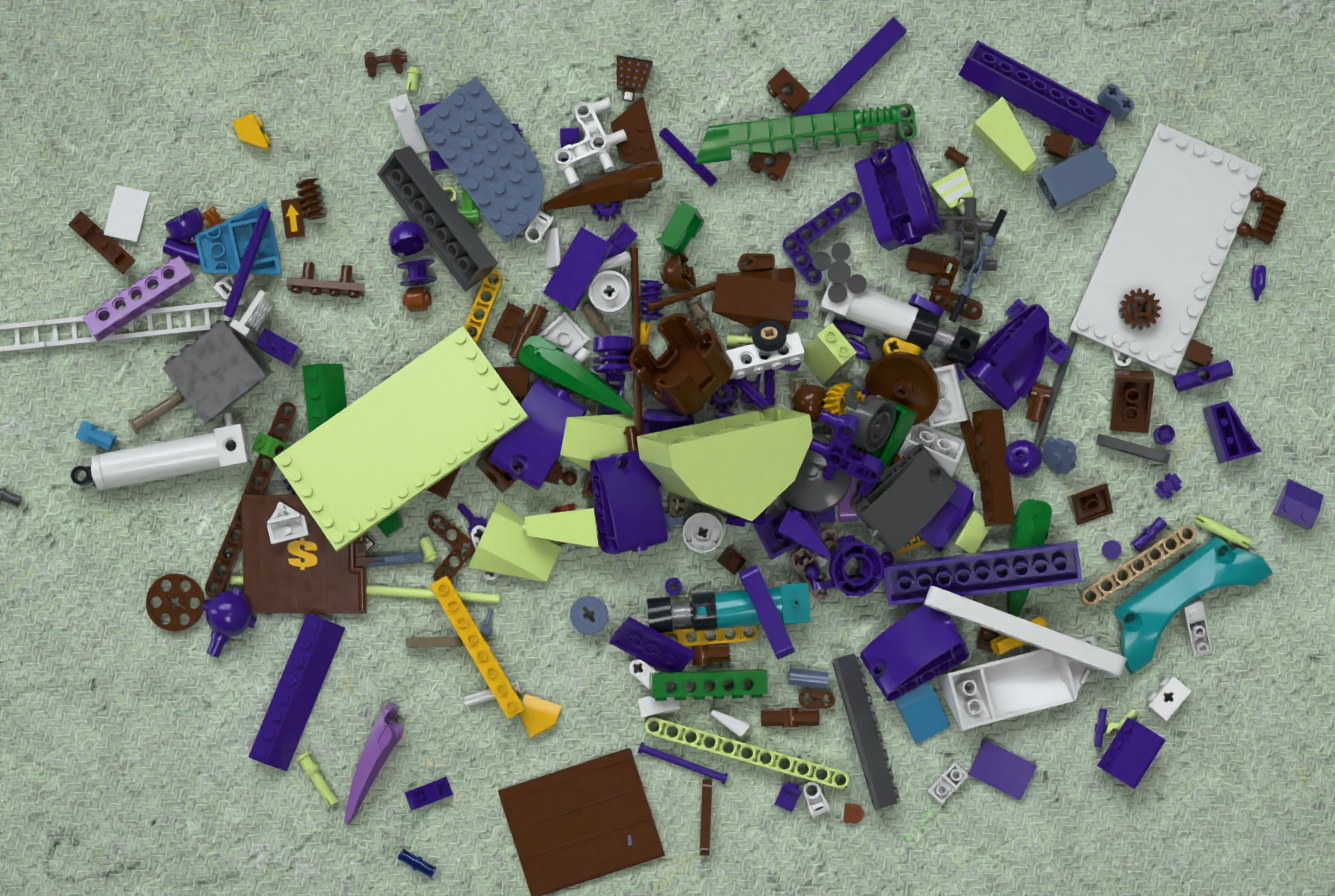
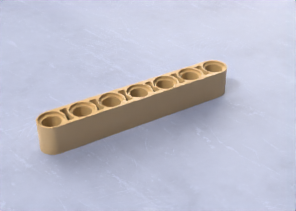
M1185 525L1170 533L1085 588L1080 593L1081 602L1085 605L1096 604L1192 542L1196 537V530L1190 525ZM1184 529L1190 531L1189 539H1184L1182 537V531ZM1168 539L1174 542V548L1172 550H1169L1166 547V541ZM1151 550L1158 552L1157 560L1150 558ZM1135 560H1139L1142 563L1140 571L1136 570L1133 566ZM1120 570L1126 573L1124 581L1119 580L1117 577ZM1103 581L1110 583L1109 591H1104L1101 588ZM1087 591H1091L1094 594L1092 602L1085 599Z

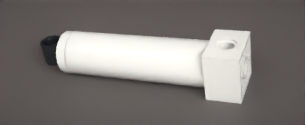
M229 412L224 413L226 426L216 428L212 433L93 455L91 466L75 467L71 471V479L80 486H87L94 482L97 489L103 491L217 468L228 470L253 465L246 427L242 424L233 425L232 415ZM236 443V449L231 451V445ZM81 471L86 472V478L83 481L78 479V474Z

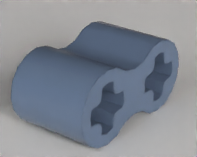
M1115 84L1106 85L1097 96L1098 103L1102 107L1109 109L1116 120H1124L1134 109L1132 99L1124 96Z

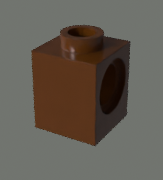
M1052 131L1050 136L1046 135L1043 146L1046 147L1044 153L1066 160L1074 138Z
M1191 339L1182 359L1204 367L1206 364H1210L1214 354L1211 353L1213 348Z

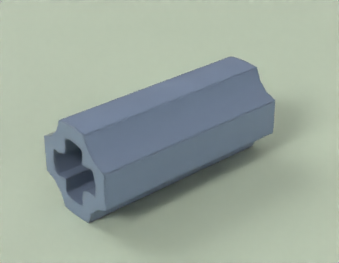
M790 668L788 684L827 689L829 672Z

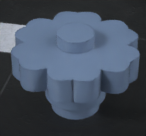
M1051 437L1042 444V460L1045 464H1048L1050 471L1056 474L1062 472L1066 475L1076 467V447L1071 441H1066L1061 437L1057 439Z

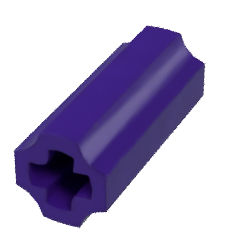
M171 237L166 239L163 253L174 257L180 256L182 260L200 265L196 246Z

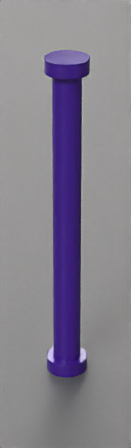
M641 742L637 752L639 754H648L722 781L721 784L724 785L728 777V773L722 774L648 747L643 742Z

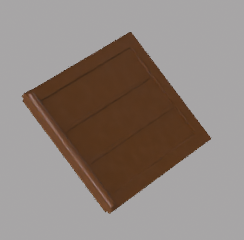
M626 748L498 790L531 896L547 895L665 856L631 748ZM628 835H631V846H628Z

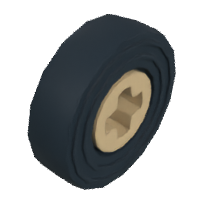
M761 322L753 329V343L762 351L779 350L787 340L786 329L779 322Z

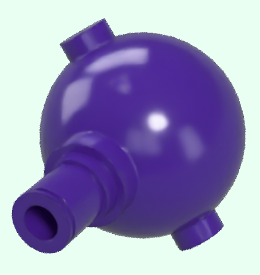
M233 587L232 591L221 592L210 601H204L202 611L206 612L207 623L212 629L210 634L211 642L207 650L209 655L219 657L223 646L229 642L230 637L242 634L248 627L253 629L257 618L252 616V607L246 597L243 596L244 590Z

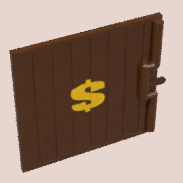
M241 495L243 595L249 601L252 613L367 614L366 563H372L374 559L373 557H366V532L337 552L298 495ZM279 501L306 517L309 536L274 545L271 544L267 521L270 520Z

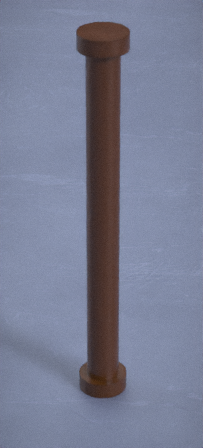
M716 281L655 302H646L647 311L652 313L655 309L715 290Z

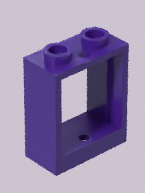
M264 328L255 344L262 351L294 369L304 353L298 346Z

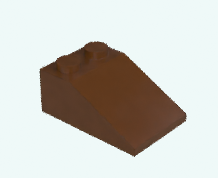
M1114 369L1110 430L1139 433L1149 432L1155 380L1153 371Z

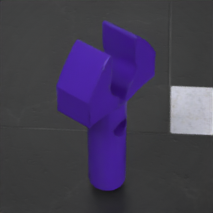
M463 503L457 506V509L470 522V527L467 528L470 532L475 527V522L480 523L484 527L487 526L486 520L482 516L476 518Z

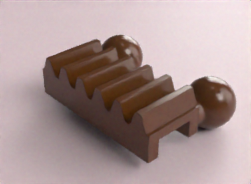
M1256 187L1250 192L1251 200L1256 203L1261 201L1264 203L1254 229L1251 228L1250 224L1243 222L1238 225L1237 234L1242 238L1249 236L1252 239H1258L1268 245L1273 241V236L1276 233L1275 230L1279 226L1278 222L1281 220V215L1284 213L1283 209L1287 204L1283 200L1266 195L1262 188Z

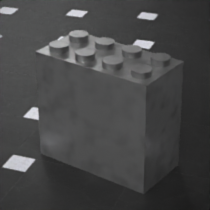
M225 320L214 322L210 326L211 330L209 332L199 334L195 338V343L185 345L179 350L181 354L170 357L164 362L166 366L162 368L205 423L215 420L271 375L239 333L229 326L230 322Z

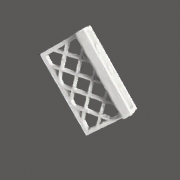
M260 290L240 322L233 319L229 326L241 336L256 344L259 339L256 333L275 305V302L265 292Z

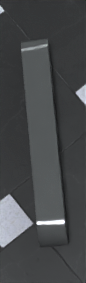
M1098 434L1096 441L1097 445L1168 464L1171 455L1164 451Z

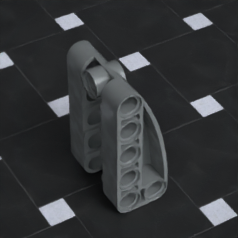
M919 444L879 477L878 481L873 484L869 495L864 496L859 493L851 501L850 507L867 526L870 533L890 553H895L908 543L937 514L953 494L957 484L922 444Z

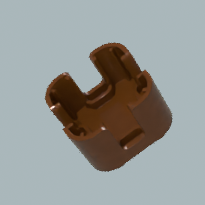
M675 313L665 317L657 325L658 332L667 344V350L656 360L647 347L639 344L631 353L629 363L652 397L678 414H695L703 408L704 404L722 385L728 382L734 365L710 329L707 328L701 333L689 316L683 313Z

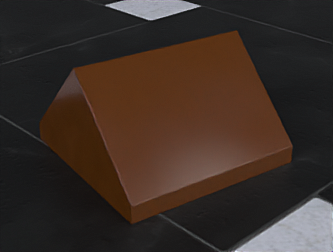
M1107 483L1067 497L1077 525L1113 513Z

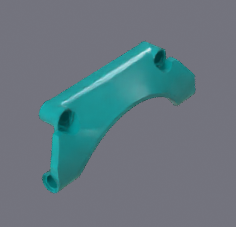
M1219 537L1210 539L1206 544L1116 607L1114 615L1125 628L1121 631L1122 656L1127 658L1125 667L1133 675L1151 662L1158 640L1167 624L1191 600L1207 591L1223 586H1256L1273 574L1268 564L1261 556L1241 548L1232 550Z

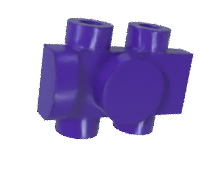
M1168 473L1164 477L1165 482L1160 480L1155 484L1157 488L1154 492L1160 499L1166 497L1168 500L1173 496L1172 490L1177 492L1182 488L1180 486L1182 481L1175 473L1173 475Z

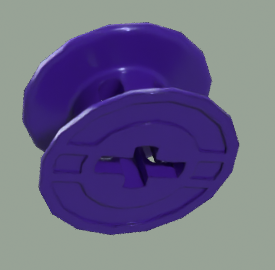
M424 259L397 265L400 269L408 270L409 279L402 281L400 286H415L436 281L437 277H427L426 266L435 263V261Z

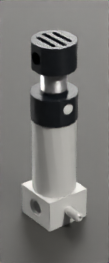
M830 281L819 308L820 312L827 314L823 327L826 328L830 325L834 318L842 321L844 318H847L891 337L917 345L923 351H927L929 345L934 344L937 347L948 350L946 359L966 367L969 366L978 345L980 333L959 325L956 332L943 326L941 327L938 324L940 316L921 308L918 309L869 288H866L862 293L854 294L848 289L847 282L842 284L847 290L846 299L841 303H834L828 297V290L834 285ZM965 343L968 349L963 350L959 344Z

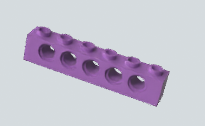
M180 256L172 258L166 265L154 269L144 279L137 280L130 288L120 291L116 297L104 301L97 309L87 312L82 319L97 342H100L195 281L194 276ZM168 275H174L173 278L166 279ZM153 285H158L156 289H150ZM137 295H142L140 299L134 300ZM120 306H126L123 310H118ZM109 316L107 320L101 321L103 317Z

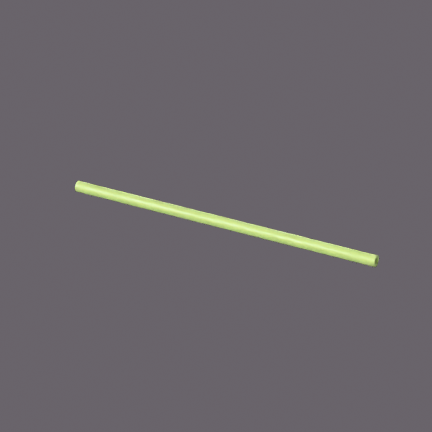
M231 576V585L243 586V576ZM367 585V595L437 599L432 589ZM457 591L463 601L500 603V594Z

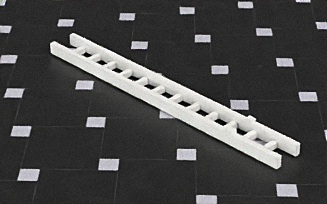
M242 299L239 301L238 306H244L245 301ZM227 301L149 309L140 315L147 316L148 331L135 333L134 320L129 322V333L116 335L115 331L100 342L210 331L209 309L223 308L224 312ZM204 310L205 325L192 327L190 311ZM185 312L186 327L173 329L172 313ZM166 314L167 329L154 331L153 315ZM224 315L225 321L230 322V320H232L231 317H227ZM84 316L0 325V331L14 330L15 345L0 347V353L98 342L92 333L91 337L78 338L77 323L84 322L82 319ZM109 316L103 317L102 320H107ZM71 324L72 339L59 340L58 325ZM52 326L53 341L40 342L39 327ZM33 328L34 343L21 344L20 329Z

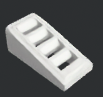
M228 274L213 286L225 301H228L232 290L228 282L231 280L234 283L235 279L233 277L237 274ZM249 274L245 287L256 278L254 274ZM224 285L230 291L228 294L222 288Z
M712 710L711 712L714 718L739 737H742L750 726L746 722L719 711Z

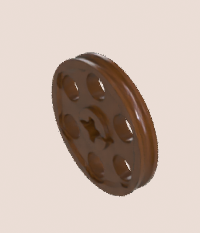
M168 574L157 579L150 587L146 597V609L149 617L158 627L174 632L183 631L199 621L203 614L202 606L205 598L201 587L192 578L182 574ZM165 580L171 582L172 586L169 591H163L161 588V584ZM183 581H189L191 584V588L187 592L182 591L180 588ZM166 596L170 599H177L178 597V602L180 603V605L185 607V609L180 606H174L173 608V603L171 602V600L167 599ZM154 597L161 599V605L158 608H154L151 605V600ZM194 597L200 601V605L195 609L189 604L190 600ZM165 613L170 616V622L166 625L160 621L161 615ZM182 614H187L190 618L189 623L186 625H182L179 621Z

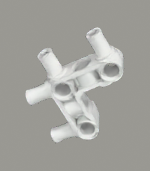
M608 97L593 104L592 102H580L575 106L577 125L583 131L585 138L574 145L564 146L555 153L556 167L565 175L570 187L580 184L575 168L599 159L606 173L615 169V165L609 155L613 145L626 141L627 136L623 129L610 135L605 134L597 114L612 108ZM581 112H587V113H588V114H586V115H584V116L580 115ZM598 143L603 144L602 147H595ZM562 158L568 159L566 162L559 161Z

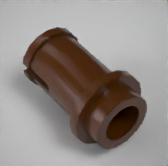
M951 146L948 147L944 154L947 160L950 159L961 167H964L969 157Z
M636 426L625 427L623 432L626 435L628 451L638 450L637 433L639 430L636 429Z

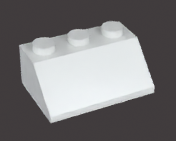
M922 422L911 427L898 455L902 458L915 446L922 444L951 477L961 457L965 441L936 427L931 428L929 424Z

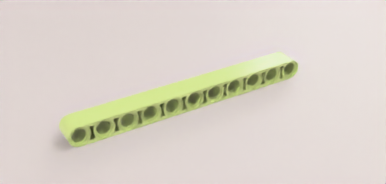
M650 718L645 724L646 731L657 737L836 788H845L849 783V776L837 769L658 718ZM657 721L659 723V730L656 732L650 731L648 728L649 722ZM675 726L678 729L677 736H668V727ZM689 731L695 732L697 739L692 743L688 742L685 738L686 733ZM713 737L715 745L712 748H707L704 745L705 738ZM731 742L734 749L731 753L723 751L724 743ZM745 747H749L752 750V756L748 759L743 758L741 754L742 749ZM763 753H769L771 756V760L767 764H763L760 761V756ZM787 758L790 764L787 769L779 767L780 759ZM805 763L808 766L807 773L799 774L797 770L798 765ZM819 769H825L827 773L826 778L823 780H819L816 777V772ZM838 774L845 776V782L842 785L835 783V777Z

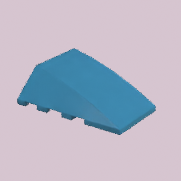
M266 201L195 235L203 273H238L260 210L262 208L268 209ZM271 216L249 274L282 275L281 258Z

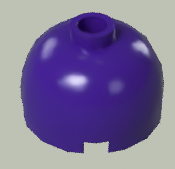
M198 207L184 212L180 216L172 218L164 224L168 233L174 239L180 241L187 239L188 242L195 240V235L202 230L204 219Z
M409 221L398 222L392 228L388 237L391 252L395 256H399L398 253H404V256L415 254L424 249L423 244L428 243L423 228L417 223Z
M1016 440L1006 447L1005 461L1012 476L1029 478L1040 469L1042 454L1033 442Z

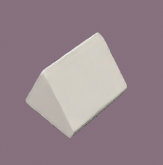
M553 228L544 233L547 269H557L561 262L559 229Z

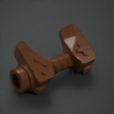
M396 48L392 50L391 55L376 56L375 53L366 52L364 60L368 76H376L377 64L390 62L396 73L402 74V64L407 62L406 51Z

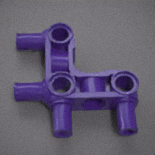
M823 409L818 421L834 427L835 433L829 444L813 438L808 449L823 455V458L826 460L827 465L823 473L825 479L833 480L836 471L840 470L862 480L858 491L864 496L869 495L873 484L878 481L884 468L883 462L869 454L860 453L851 447L859 426V420L855 415L846 414L838 416Z

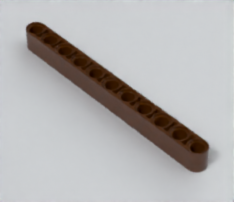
M284 402L280 405L268 436L285 443L287 442L298 415V409L294 404ZM289 406L292 407L293 413L290 416H285L284 409ZM280 424H284L286 427L285 432L282 434H278L276 431L277 426ZM279 445L278 449L275 451L276 456L282 453L283 451L281 445ZM259 454L243 494L266 493L277 466L273 458ZM268 459L271 462V466L264 470L262 462ZM258 477H262L264 481L261 487H256L254 484L255 479ZM242 499L205 585V593L212 598L225 591L243 548L242 523L240 521ZM239 530L241 538L238 541H234L232 534ZM232 548L234 555L232 558L227 559L225 551ZM224 566L227 572L224 576L220 577L217 572L218 568ZM213 584H217L219 591L213 595L210 592V587Z

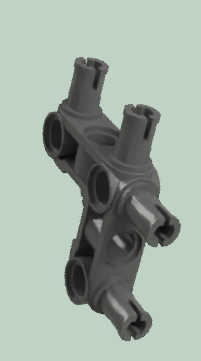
M932 196L938 213V196ZM965 197V214L963 216H948L938 213L941 229L931 233L934 235L949 233L959 236L961 243L958 262L959 269L963 273L970 272V270L964 267L966 259L971 260L975 264L979 258L980 234L982 232L989 233L994 224V221H982L976 215V197ZM967 221L974 223L975 227L972 232L967 231L965 228ZM984 259L981 271H997L998 261ZM975 266L973 273H977L979 268L977 269Z

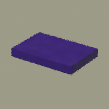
M984 740L968 775L1021 800L1037 765Z

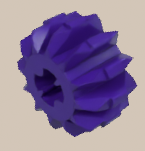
M619 201L609 202L611 208H607V210H604L603 203L591 204L590 207L591 209H596L592 213L593 216L600 214L598 216L599 221L605 217V221L609 222L610 216L613 220H616L614 213L621 215V211L617 208H622L623 204L617 203Z
M728 382L722 385L711 396L710 399L713 398V400L709 403L710 406L717 403L716 410H719L720 404L723 405L724 410H727L726 404L728 403L729 406L733 407L734 404L731 400H738V397L732 395L738 393V389L731 390L735 386L734 382L729 386L727 385ZM719 390H722V392H723V390L727 391V392H726V398H724V399H723V397H722V398H719V397H718V395H719V392H718V391H719Z

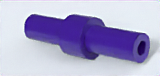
M1099 709L1098 723H1095L1094 730L1096 731L1094 747L1102 748L1103 735L1106 733L1107 725H1105L1107 709Z

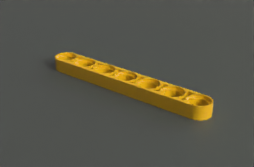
M755 626L731 628L735 631V637L728 640L725 638L724 632L729 628L713 630L716 633L714 641L706 640L705 633L707 631L694 632V628L673 630V632L661 634L668 636L674 633L678 637L677 642L687 647L752 641L756 638L758 631ZM746 627L754 629L753 637L747 638L744 636L743 631ZM688 632L696 633L697 640L694 643H689L686 640Z

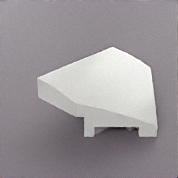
M279 501L276 510L270 520L267 521L271 544L274 545L309 536L306 517Z

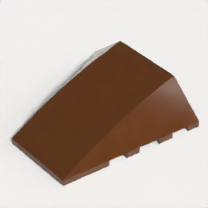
M782 268L717 274L712 312L734 322L741 323L750 329H754L756 325L764 321L779 322L786 329L787 335L792 320L796 288L794 269Z

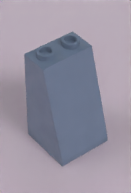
M1097 144L1040 173L1036 181L1054 213L1116 179V168L1112 163L1109 164L1106 159L1108 155L1103 147L1100 148Z

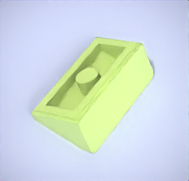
M974 511L955 545L968 554L976 553L992 526L985 527L983 516Z

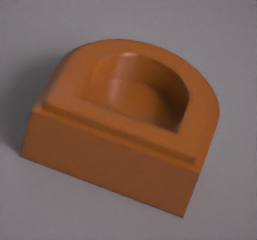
M845 803L843 822H860L864 816L862 807L857 804Z

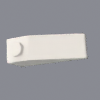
M407 94L388 100L406 147L410 146L416 155L427 151L428 149L420 128L415 123L416 118Z

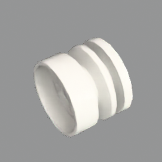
M699 512L693 514L683 526L684 541L695 552L707 553L713 551L719 546L723 537L721 522L710 513ZM700 527L708 529L706 537L698 536L697 533L700 531Z

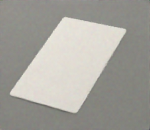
M117 185L104 235L136 242L150 193Z

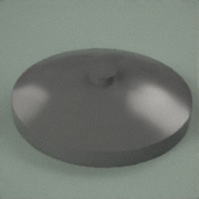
M814 438L826 444L831 443V441L823 438ZM808 449L795 481L780 496L790 507L805 513L824 512L835 507L844 499L849 491L852 476L837 470L833 480L825 479L823 473L827 465L826 460L823 458V455Z

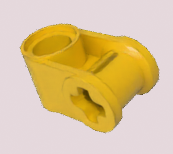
M894 337L885 341L882 347L885 354L908 352L919 356L921 351L919 346ZM894 343V347L897 349L890 351V346L888 345Z

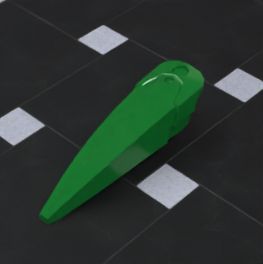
M538 335L527 338L519 351L518 358L520 363L532 373L545 380L548 379L552 383L590 401L632 415L634 408L578 359L564 352V349L551 340Z
M1028 499L1020 504L1017 513L1014 515L1015 523L1012 528L1009 549L1044 544L1048 536L1052 517V508L1047 502ZM1030 588L1007 591L1008 614L1019 617Z

